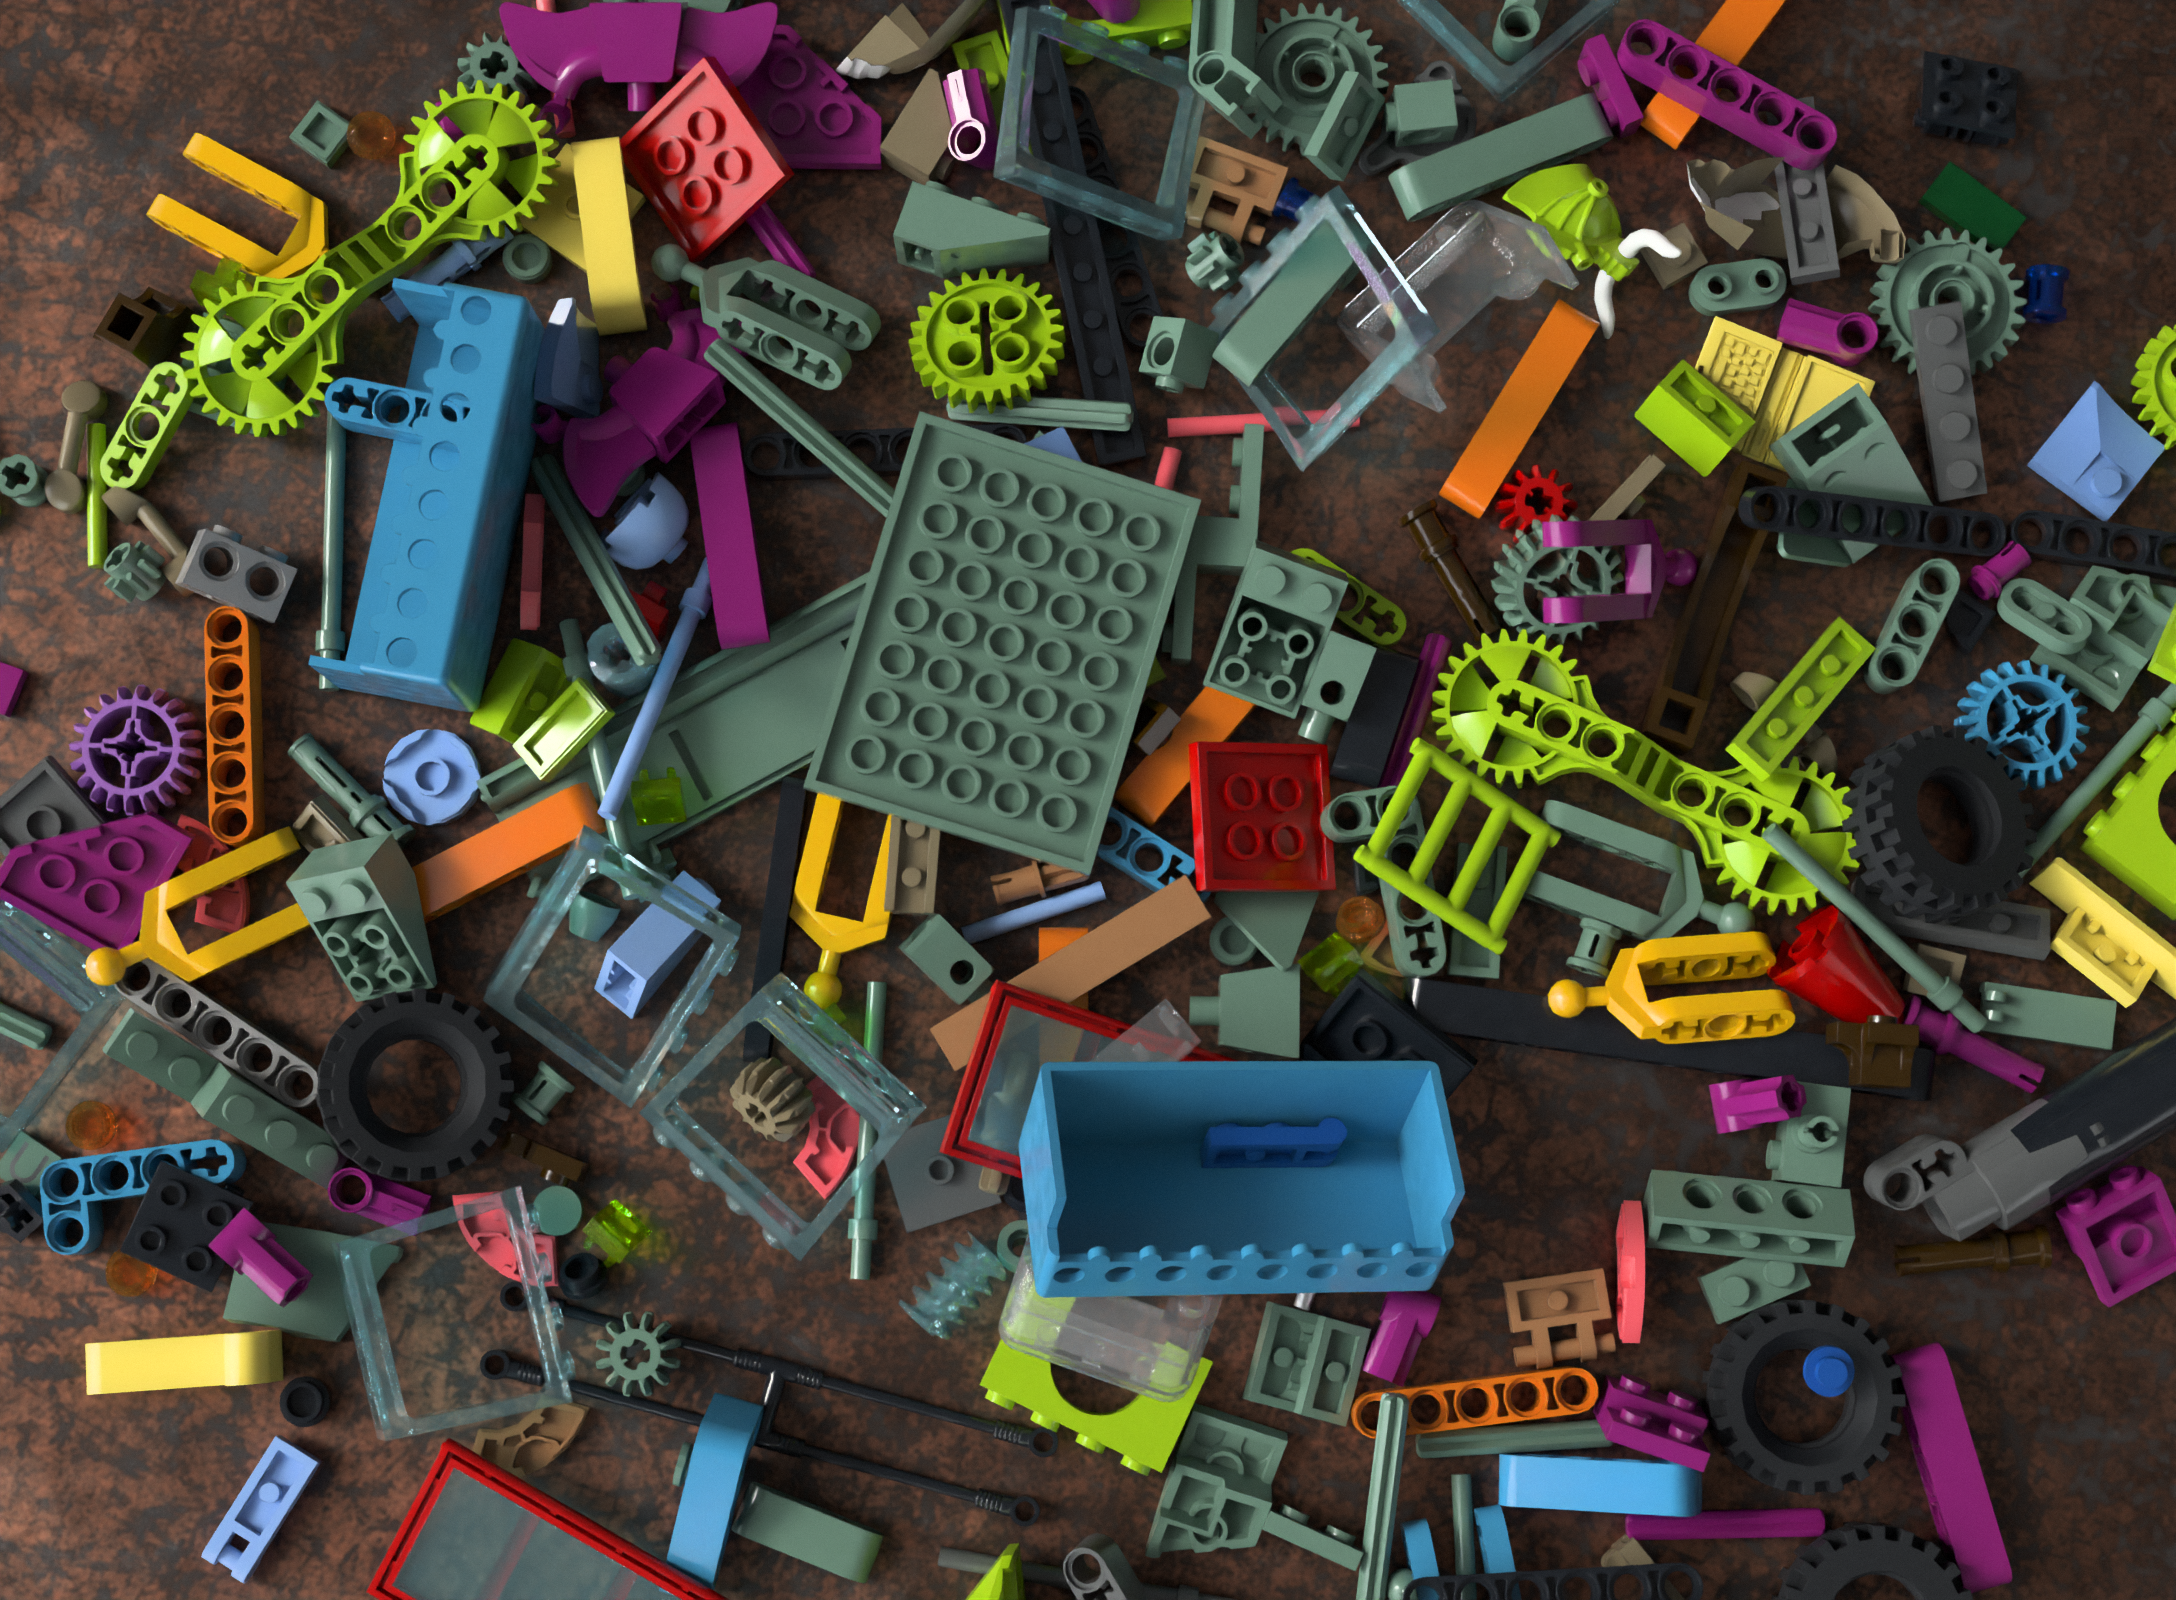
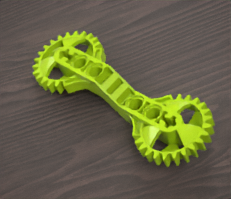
M477 80L474 93H472L467 84L458 82L457 97H454L444 89L439 90L442 105L438 107L425 101L423 104L429 117L426 120L415 116L411 118L412 122L420 129L419 134L404 135L403 139L415 146L414 151L399 155L401 173L399 194L395 203L376 222L323 254L304 274L284 279L256 276L254 288L249 281L237 280V295L230 288L220 287L221 303L205 298L203 303L209 312L207 317L195 314L191 316L194 323L200 327L198 333L187 332L183 335L184 338L195 344L194 350L181 353L182 358L194 361V368L184 372L183 378L196 379L199 382L190 392L191 397L208 398L201 411L205 414H214L220 411L217 419L219 426L228 427L235 421V433L247 435L252 427L255 437L267 438L269 428H271L275 435L285 436L287 433V422L295 429L305 428L302 413L318 418L320 412L314 402L316 400L325 401L326 391L323 389L325 384H332L335 380L339 379L329 373V367L344 364L342 340L347 319L370 294L417 266L438 245L455 240L485 242L489 228L494 237L504 239L505 224H508L513 230L521 232L523 228L520 216L525 215L533 220H537L539 217L533 208V204L536 201L546 205L550 204L551 201L542 193L544 186H558V182L547 176L548 169L561 166L560 161L548 157V152L557 148L559 142L543 137L552 127L550 122L547 120L534 122L541 110L539 106L532 103L522 109L525 102L524 94L516 90L507 99V86L501 83H497L490 94L488 83L483 80ZM445 116L465 134L457 142L439 124ZM530 142L536 143L537 153L510 161L505 147ZM478 152L486 154L484 160L488 165L484 170L477 168L479 163L475 156ZM460 170L465 172L466 174L464 175V177L471 180L472 183L469 184V182L466 181L464 178L456 175V171ZM505 178L524 198L517 206L498 189V186ZM452 182L456 189L455 199L448 206L442 207L438 201L439 189L442 185ZM417 215L421 220V232L415 239L408 240L404 234V225L409 218ZM334 278L338 283L339 293L333 302L327 304L323 299L322 289L328 280ZM300 312L304 318V329L301 334L293 337L288 330V322L293 314ZM226 313L246 330L236 341L219 322ZM279 343H281V344L285 345V348L276 347V346H277ZM259 349L267 350L263 355V359L267 363L265 367L257 366L261 360L257 354ZM231 359L235 372L209 376L207 365ZM289 376L305 397L296 404L275 383Z
M1501 629L1499 642L1493 644L1490 638L1483 633L1481 634V649L1476 650L1466 642L1463 644L1466 657L1464 661L1453 656L1448 658L1449 665L1454 671L1453 675L1448 673L1438 674V682L1447 690L1434 691L1432 698L1435 703L1445 707L1433 711L1432 720L1438 723H1446V725L1436 731V737L1438 741L1452 739V742L1445 749V753L1448 756L1454 757L1461 753L1463 757L1460 764L1467 769L1476 765L1478 767L1477 775L1482 779H1485L1489 772L1494 773L1498 788L1502 787L1506 775L1513 776L1517 788H1522L1524 774H1530L1539 786L1560 775L1573 772L1590 773L1615 784L1657 813L1684 824L1693 833L1700 845L1706 868L1723 867L1724 870L1717 878V884H1725L1732 880L1735 886L1731 898L1734 900L1744 892L1750 895L1748 908L1751 910L1757 906L1760 900L1767 901L1768 915L1773 916L1778 903H1785L1789 916H1794L1797 902L1802 901L1810 912L1814 911L1816 908L1815 896L1817 894L1827 902H1831L1762 838L1763 832L1773 823H1777L1781 828L1784 826L1791 829L1790 836L1845 888L1848 886L1849 880L1841 870L1856 872L1860 865L1855 859L1851 860L1848 852L1849 848L1856 846L1855 839H1852L1854 833L1826 832L1810 834V832L1842 828V821L1852 817V808L1842 804L1844 794L1849 792L1850 788L1846 786L1834 791L1831 787L1836 775L1834 772L1827 774L1821 780L1816 777L1818 770L1817 762L1814 761L1804 772L1799 770L1798 757L1793 756L1788 768H1781V764H1779L1774 772L1761 782L1743 765L1734 769L1713 772L1705 771L1679 760L1637 730L1610 719L1597 704L1588 676H1571L1577 668L1578 661L1571 659L1561 663L1560 660L1563 655L1564 646L1560 644L1550 652L1545 650L1546 635L1542 634L1533 645L1527 643L1526 629L1521 630L1517 641H1510L1506 629ZM1533 655L1540 658V661L1530 684L1519 681L1518 678L1529 656ZM1480 660L1484 661L1500 681L1494 685L1491 691L1473 667ZM1512 700L1520 702L1521 712L1514 711L1511 717L1503 715V705L1509 706ZM1534 708H1538L1539 711L1536 713L1534 728H1529V716L1533 718ZM1450 713H1465L1452 717L1450 715ZM1552 718H1561L1568 722L1571 730L1563 737L1554 738L1545 733L1543 726ZM1496 731L1505 738L1495 759L1491 763L1484 760L1483 756L1493 732ZM1604 737L1614 743L1616 750L1612 755L1601 758L1592 754L1588 745L1592 740ZM1536 751L1546 754V756L1541 758ZM1804 782L1811 785L1799 812L1791 808V805L1801 783ZM1694 786L1703 792L1705 801L1696 807L1686 806L1680 801L1678 792L1684 787ZM1753 786L1758 793L1747 788ZM1730 806H1741L1748 811L1751 821L1745 826H1732L1724 818V811ZM1762 815L1767 817L1760 837L1753 835V833L1757 829L1760 816ZM1766 860L1776 863L1765 890L1755 887Z

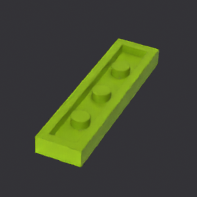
M1839 616L1829 625L1725 750L1761 782L1766 780L1876 648Z

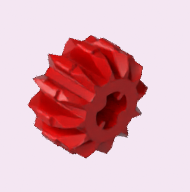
M1538 464L1531 467L1529 478L1520 469L1515 470L1511 475L1513 484L1503 482L1498 489V492L1505 499L1497 501L1494 505L1495 512L1508 515L1500 522V530H1508L1514 526L1518 530H1523L1527 535L1533 532V519L1540 520L1541 523L1549 522L1553 514L1558 515L1563 521H1567L1570 517L1567 514L1575 512L1578 508L1577 501L1564 498L1572 491V483L1567 482L1557 486L1555 484L1559 477L1557 469H1552L1547 478H1542V469ZM1531 498H1537L1538 506L1545 507L1541 515H1535L1534 507L1527 506ZM1514 534L1513 542L1518 544L1519 540L1516 538V535Z

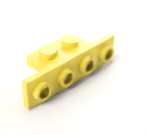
M2060 857L2055 858L2031 879L2029 884L2067 913L2066 918L2050 942V948L2125 1008L2137 1001L2149 979L2176 1000V948Z

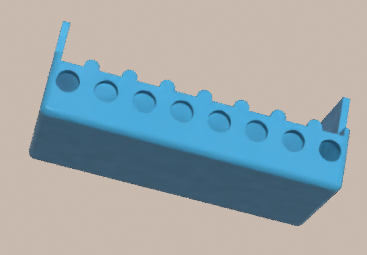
M394 278L393 290L419 325L405 388L432 393L428 416L416 418L412 425L415 434L422 438L421 445L398 440L393 441L346 659L341 661L310 655L308 665L341 689L464 712H474L480 705L531 467L530 464L537 439V434L530 424H540L541 417L536 409L544 405L543 402L534 399V385L537 361L545 327L530 301L524 296L445 282L442 287ZM449 397L467 400L470 402V412L466 418L457 422V416L454 414L443 416L442 406L444 401ZM401 405L398 423L408 416L409 406ZM444 443H450L455 445L460 453L436 447Z
M1432 1061L1046 1062L1040 1068L1018 1143L1035 1289L1037 1294L1044 1298L1427 1291L1434 1285L1454 1246L1450 1222L1466 1193L1440 1069ZM1331 1117L1342 1121L1347 1129V1136L1339 1148L1334 1162L1326 1167H1201L1199 1150L1209 1127H1216L1220 1124L1237 1123L1242 1127H1264L1271 1123L1283 1122L1291 1127L1318 1126L1323 1119Z

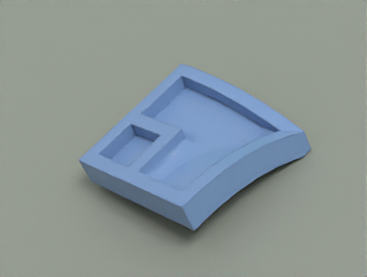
M559 299L551 314L540 346L536 367L534 399L577 418H594L599 415V402L603 397V386L599 378V336L596 323L589 320L579 311L576 299Z
M2094 381L2027 466L2097 518L2107 522L2164 451V445L2154 437H2150L2149 433L2127 415L2102 386Z

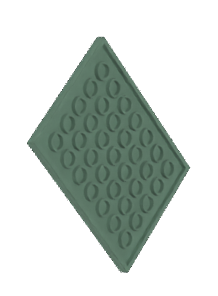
M919 411L803 789L1089 876L1201 500Z

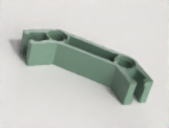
M1193 0L1188 70L1189 82L1219 114L1252 139L1262 127V123L1255 117L1250 119L1240 108L1250 95L1254 98L1257 95L1273 112L1283 103L1268 85L1254 73L1258 0Z

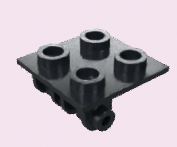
M1925 51L1923 55L1921 108H1916L1912 126L1920 128V133H1931L1944 136L1949 126L1948 138L1953 140L1959 128H1962L1963 142H1969L1972 136L1971 142L1990 145L1993 148H1996L1998 144L2007 145L2009 138L2014 139L2016 135L2018 69Z
M161 1160L120 1252L212 1293L226 1262L208 1245L243 1208L250 1211L254 1201L243 1197L245 1190L237 1185L227 1183L225 1188Z

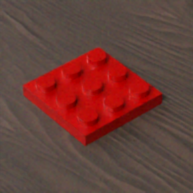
M715 56L703 57L620 139L623 162L680 247L687 253L692 263L703 261L795 175Z
M1197 741L1188 744L1196 892H1329L1336 890L1333 841L1323 833L1320 826L1321 813L1331 802L1328 746L1326 744Z

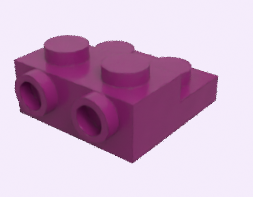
M2126 1165L2113 1170L2109 1174L2110 1183L2095 1191L2085 1188L2071 1193L2066 1198L2067 1206L2056 1211L2073 1254L2082 1259L2099 1300L2108 1307L2115 1305L2176 1271V1214L2161 1178L2143 1166Z
M1622 1374L1621 1379L1609 1375L1605 1376L1593 1413L1606 1440L1704 1472L1710 1452L1702 1437L1709 1420L1701 1406H1698L1699 1401L1695 1397L1677 1390H1670L1668 1395L1651 1390L1649 1382L1630 1374Z

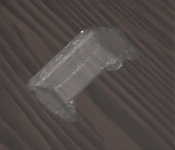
M1467 200L1450 209L1340 312L1337 324L1353 346L1400 394L1441 413L1447 406L1434 388L1441 368L1432 355L1497 295L1508 300L1526 299L1537 291L1539 285L1545 279L1571 290L1580 283L1545 226L1482 201Z
M1028 1233L999 1319L998 1330L1003 1342L1016 1351L1162 1402H1174L1184 1397L1193 1383L1224 1295H1171L1168 1298L1165 1309L1128 1296L1044 1298L1039 1296L1035 1289Z

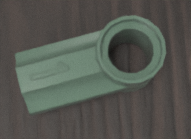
M1505 0L1503 9L1498 16L1492 39L1493 49L1500 58L1506 61L1517 62L1530 55L1550 0ZM1511 27L1519 28L1524 31L1526 36L1514 37L1506 29Z

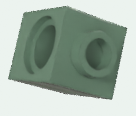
M1452 79L1394 86L1390 102L1384 103V122L1387 132L1394 131L1396 147L1453 141L1458 127Z
M1154 316L1138 372L1155 378V387L1167 392L1182 394L1184 387L1204 389L1219 333L1185 318Z

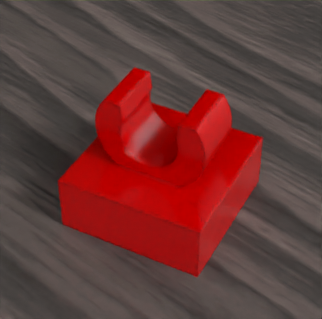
M650 581L641 595L630 589L629 591L660 644L667 633L669 610L664 608L667 601L663 600V598L666 596L668 589Z

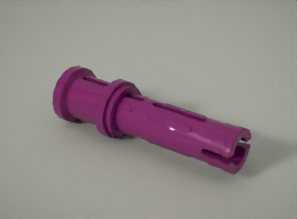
M1914 994L1906 999L1902 1012L1905 1018L1902 1024L1919 1025V1041L1929 1045L1930 1050L1936 1051V1055H1946L1949 1052L2024 1089L2029 1094L2037 1088V1085L2032 1082L2035 1080L2040 1083L2045 1070L2044 1065L2027 1059L1977 1033H1972L1969 1029L1962 1027V1022L1952 1013L1944 1015L1921 1004V998Z

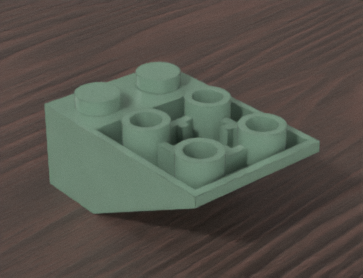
M912 181L893 233L899 264L940 278L962 276L963 272H966L968 275L980 273L982 268H986L987 272L1001 269L1047 264L1051 259V228L1044 226L1045 222L1039 217L1024 212H1019L1017 216L999 211V206L990 200L972 197L970 201L953 195L952 189L933 181H927L925 185Z
M1859 383L1769 446L1799 489L1933 506L1888 423ZM1807 499L1810 505L1815 510V512L1818 514L1816 505L1811 500ZM1854 505L1847 507L1842 516L1844 527L1851 533L1857 530L1861 523L1860 511ZM1896 510L1891 512L1886 520V529L1891 536L1904 528V518ZM1836 540L1852 563H1855L1879 546L1877 544Z
M1255 539L1237 584L1203 685L1295 719L1349 581L1346 573Z
M388 833L314 849L286 881V884L355 1001L380 998L385 994L395 991L398 993L414 989L434 988L437 980L415 873L393 834Z

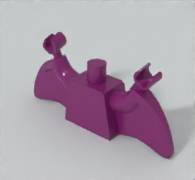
M504 2L499 7V13L508 42L519 62L540 85L555 93L553 100L540 110L536 121L545 120L548 112L556 114L559 118V126L555 134H558L569 123L571 118L570 109L567 106L568 100H574L583 82L603 76L605 82H627L628 111H649L657 104L656 82L678 81L679 76L684 77L703 57L715 56L737 88L754 73L765 57L775 32L779 8L774 2H764L730 12H711L690 7L688 2L589 3V7L556 13L514 2Z
M668 285L672 294L668 299L659 300L654 292L650 295L658 319L661 322L667 323V328L672 335V342L668 350L653 347L649 348L635 363H632L622 355L614 356L607 363L604 370V378L613 384L608 393L613 405L611 409L594 418H571L567 422L562 420L551 405L546 404L536 409L545 423L530 424L545 443H556L564 437L563 458L570 484L585 508L595 517H601L608 511L621 486L635 469L654 456L667 464L727 402L722 388L727 378L707 362L703 356L707 348L716 339L722 338L718 335L716 328L703 323L701 307L685 311L678 288L675 285ZM762 331L759 336L762 337L765 332ZM732 347L744 358L749 355L745 352H742Z

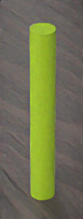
M101 423L86 425L88 567L93 569H103L105 560L108 557L107 504L101 497L107 492V484L100 473L101 459L106 452V425Z

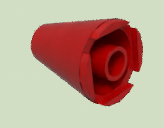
M1826 905L1817 909L1803 919L1795 927L1801 935L1792 945L1783 940L1774 952L1776 963L1767 969V975L1777 986L1843 1022L1866 1023L1867 1016L1880 1015L1897 1017V1024H1902L1905 1015L1902 1013L1905 1001L1851 921L1833 905Z

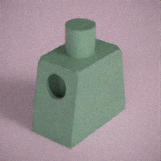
M1329 631L1301 702V705L1308 708L1298 735L1325 745L1335 718L1348 721L1377 648ZM1333 681L1338 687V692L1334 701L1326 703L1321 697V692L1326 682Z
M934 913L933 916L929 915L898 946L913 963L958 1005H961L966 999L973 1003L991 992L990 989L993 983L988 977L995 969L940 914ZM957 961H961L968 968L966 976L959 981L950 974L951 967Z
M1292 964L1288 972H1281L1274 966L1220 975L1218 996H1190L1189 1025L1218 1026V1047L1296 1061L1299 1059L1300 964Z

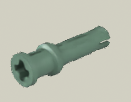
M311 733L303 735L293 743L288 750V756L294 759L350 815L348 821L358 832L362 831L368 838L392 833L402 851L414 838L416 830L410 824L403 825L386 808L388 802L382 796L377 794L370 795L314 739Z

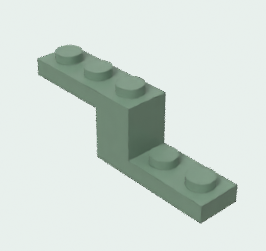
M1245 423L1242 438L1233 439L1232 467L1241 468L1239 485L1230 486L1229 514H1238L1237 518L1196 516L1170 604L1174 605L1173 624L1165 623L1163 628L1162 652L1171 653L1170 666L1187 668L1190 666L1196 573L1241 576L1254 540H1257L1264 425Z
M131 1007L102 1049L109 1057L191 1103L203 1119L327 1190L333 1175L342 1169L349 1158L345 1157L338 1150L339 1147L330 1134H327L323 1126L273 1098L264 1089L210 1053Z

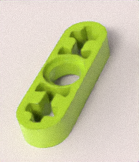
M162 362L150 371L101 459L100 473L107 485L136 491L147 484L195 398L191 397L190 392L198 385V381L196 379L183 378V373L189 370L188 367L173 362ZM168 376L176 378L175 382L181 386L177 394L169 392L170 388L164 384ZM153 399L162 401V405L169 406V412L161 407L151 405ZM153 413L159 420L160 428L158 434L153 439L146 441L139 433V422L145 415ZM131 442L137 447L146 448L147 451L145 454L137 453V449L128 447V444ZM121 460L129 461L128 466L134 470L131 477L123 476V471L118 467Z
M1299 548L1290 552L1346 573L1349 581L1347 587L1355 592L1357 604L1349 611L1338 610L1334 619L1336 623L1371 646L1375 643L1390 648L1400 641L1406 629V618L1403 611L1397 605L1312 549ZM1366 599L1373 603L1368 613L1378 619H1382L1385 614L1393 618L1391 627L1396 631L1394 634L1386 631L1381 637L1374 633L1376 624L1365 615L1361 625L1353 621L1362 611Z

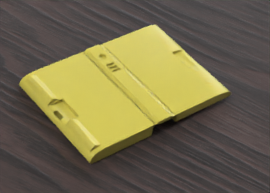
M1715 316L1694 369L1697 371L1699 368L1702 369L1700 373L1756 421L1731 449L1732 451L1787 473L1769 448L1772 443L1857 383L1860 384L1870 398L1875 381L1814 356H1803L1800 353L1782 347L1783 343Z

